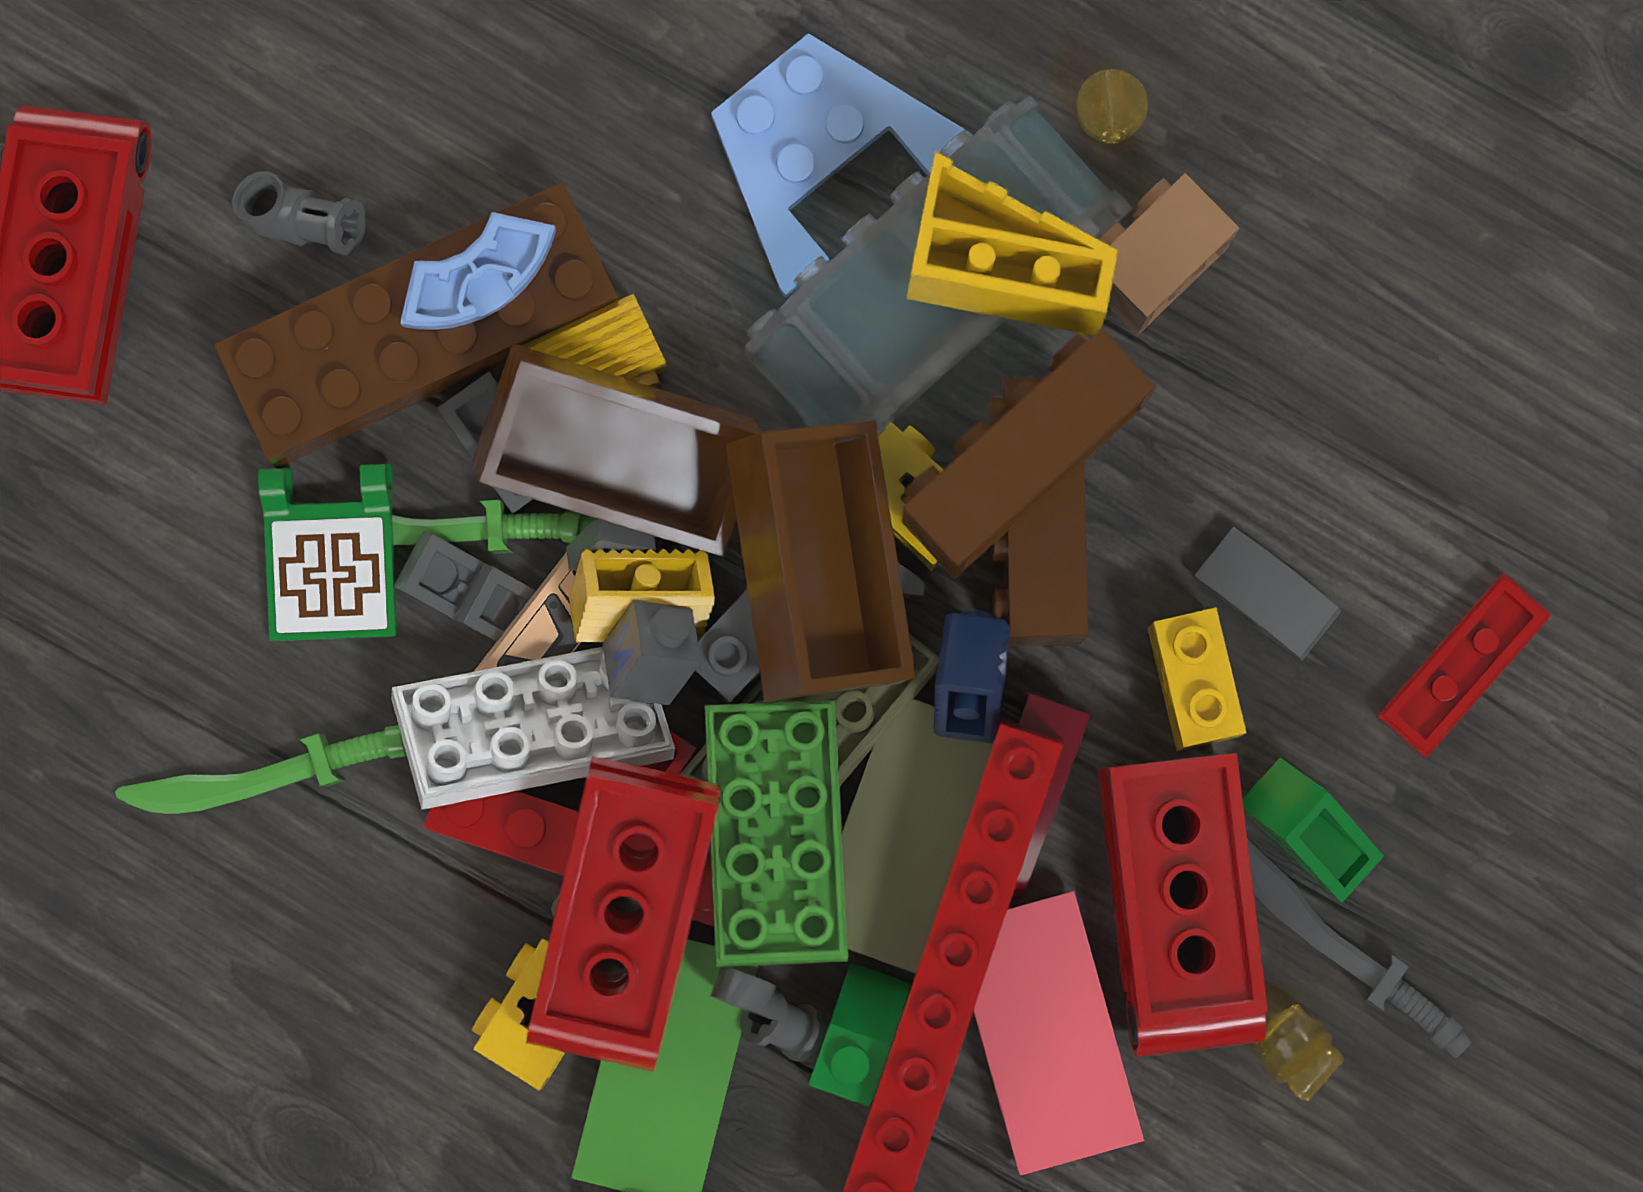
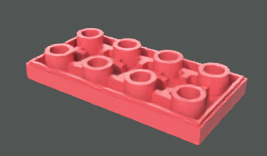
M1072 891L1008 909L973 1012L1018 1174L1021 1176L1144 1141L1075 892Z

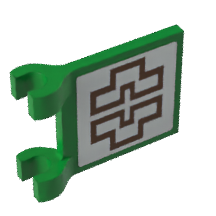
M393 464L360 465V487L363 499L361 502L298 505L292 504L294 491L292 468L259 469V494L264 515L269 641L398 636L396 588L393 587L395 584L392 520L394 493Z

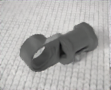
M256 172L247 176L239 183L233 194V211L253 233L260 236L287 241L297 246H303L308 242L328 245L331 251L340 255H348L350 252L356 251L363 240L366 230L365 209L362 203L356 199L347 197L338 202L321 199L312 190L285 185L277 175L271 172ZM267 192H277L276 203L268 213L261 216H252L253 205L261 195Z
M721 967L710 996L743 1009L740 1025L745 1040L756 1046H766L769 1043L778 1046L786 1057L794 1061L804 1062L811 1055L817 1053L824 1041L827 1029L824 1014L819 1008L810 1004L795 1006L787 1003L784 995L775 990L776 985L729 967Z

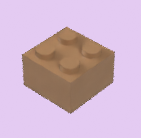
M1186 173L1173 185L1165 178L1160 180L1138 202L1137 206L1139 208L1132 215L1135 222L1127 229L1117 222L1099 239L1101 242L1118 250L1108 307L1136 336L1153 322L1228 249L1239 230V227Z

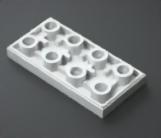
M603 647L392 687L391 699L421 809L587 777L592 756L635 766L672 760L675 747L661 704L610 697Z

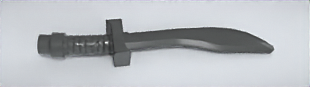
M1247 839L1255 897L1277 919L1307 943L1373 989L1366 998V1002L1383 1013L1385 1012L1384 1001L1386 999L1389 1000L1398 1009L1407 1014L1408 1017L1413 1019V1021L1417 1024L1419 1023L1420 1027L1424 1028L1427 1033H1430V1040L1440 1050L1445 1049L1454 1059L1458 1058L1472 1044L1473 1041L1462 1031L1464 1027L1453 1016L1450 1018L1446 1016L1431 1001H1428L1420 992L1401 979L1409 968L1406 964L1391 955L1389 956L1390 966L1386 969L1340 937L1318 916L1295 883Z

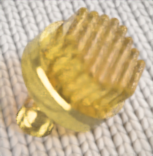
M1118 69L1102 70L1090 76L1082 85L1076 99V116L1082 130L1092 138L1107 144L1121 142L1132 137L1142 126L1148 111L1147 94L1139 80L1128 72Z
M1292 1005L1289 1009H1285L1282 1013L1280 1012L1276 1016L1271 1017L1266 1023L1265 1040L1254 1043L1255 1050L1264 1059V1068L1277 1083L1288 1082L1291 1091L1304 1101H1309L1344 1062V1057L1340 1051L1330 1045L1332 1041L1331 1033L1318 1019H1311L1299 1005Z

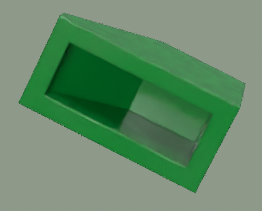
M1281 757L1243 798L1245 814L1264 835L1341 903L1345 901L1384 857L1328 791Z
M851 962L808 1085L870 1107L889 1055L911 983Z

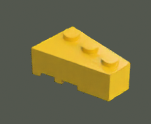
M935 151L906 299L1077 333L1081 332L1082 334L1092 336L1101 329L1107 312L1118 250L1046 211L1041 214L1009 197L1007 195L1008 190L991 181L987 185L954 167L953 160Z

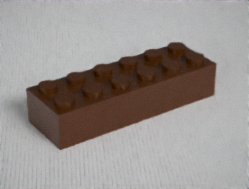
M561 182L497 212L503 215L554 225L556 232L543 265L528 286L503 308L483 319L454 328L437 330L402 327L400 324L414 261H442L463 253L482 235L490 216L214 344L267 460L278 469L475 377L486 370L505 363L512 343L522 346L618 301L616 292L564 183Z

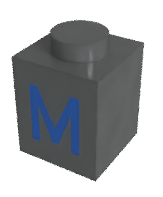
M633 600L602 644L610 697L669 705L701 663L693 610L688 608Z

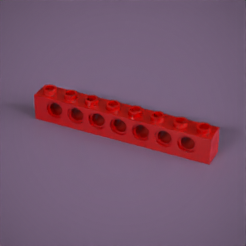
M1001 719L842 1192L913 1191L1063 747V739Z

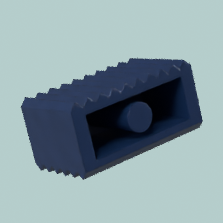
M968 610L961 614L951 613L946 615L935 683L934 734L940 737L992 743L995 740L1000 724L1007 673L1010 626L1005 620H1000L995 615L981 610Z

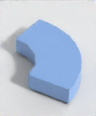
M492 212L482 235L463 253L442 261H414L400 324L402 327L437 330L454 328L478 321L500 310L515 299L536 276L552 246L556 227L550 224Z

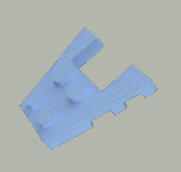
M809 33L711 112L712 120L750 212L762 248L773 271L775 281L785 299L828 265L830 261L828 256L792 215L790 210L885 132L890 131L929 178L935 151L955 161L975 144V138L970 132Z

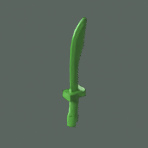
M480 501L486 508V516L425 520L392 515L394 545H416L423 531H426L448 543L488 540L489 552L493 554L514 553L508 546V538H560L564 543H571L596 518L583 516L582 513L565 511L562 515H553L552 513H510L507 515L506 504L503 501ZM295 502V503H293V504L298 505V504H312V503H298V502Z
M399 725L385 727L383 732L371 733L328 745L325 734H316L300 739L301 742L307 745L309 753L258 770L229 775H183L119 787L115 794L117 798L129 805L149 812L163 814L188 813L247 799L317 776L320 786L327 787L346 781L338 775L337 768L364 762L365 760L386 757V755L392 759L404 757L407 754Z

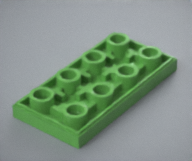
M835 700L705 706L708 782L720 785L719 806L711 835L716 967L847 961Z
M686 939L654 1071H646L601 1060L572 1179L624 1192H702L742 1033L740 1019L743 1009L710 996L721 968L716 967L715 946ZM758 965L728 966L756 977Z

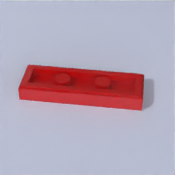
M1505 573L1501 574L1376 717L1423 759L1427 758L1552 615Z

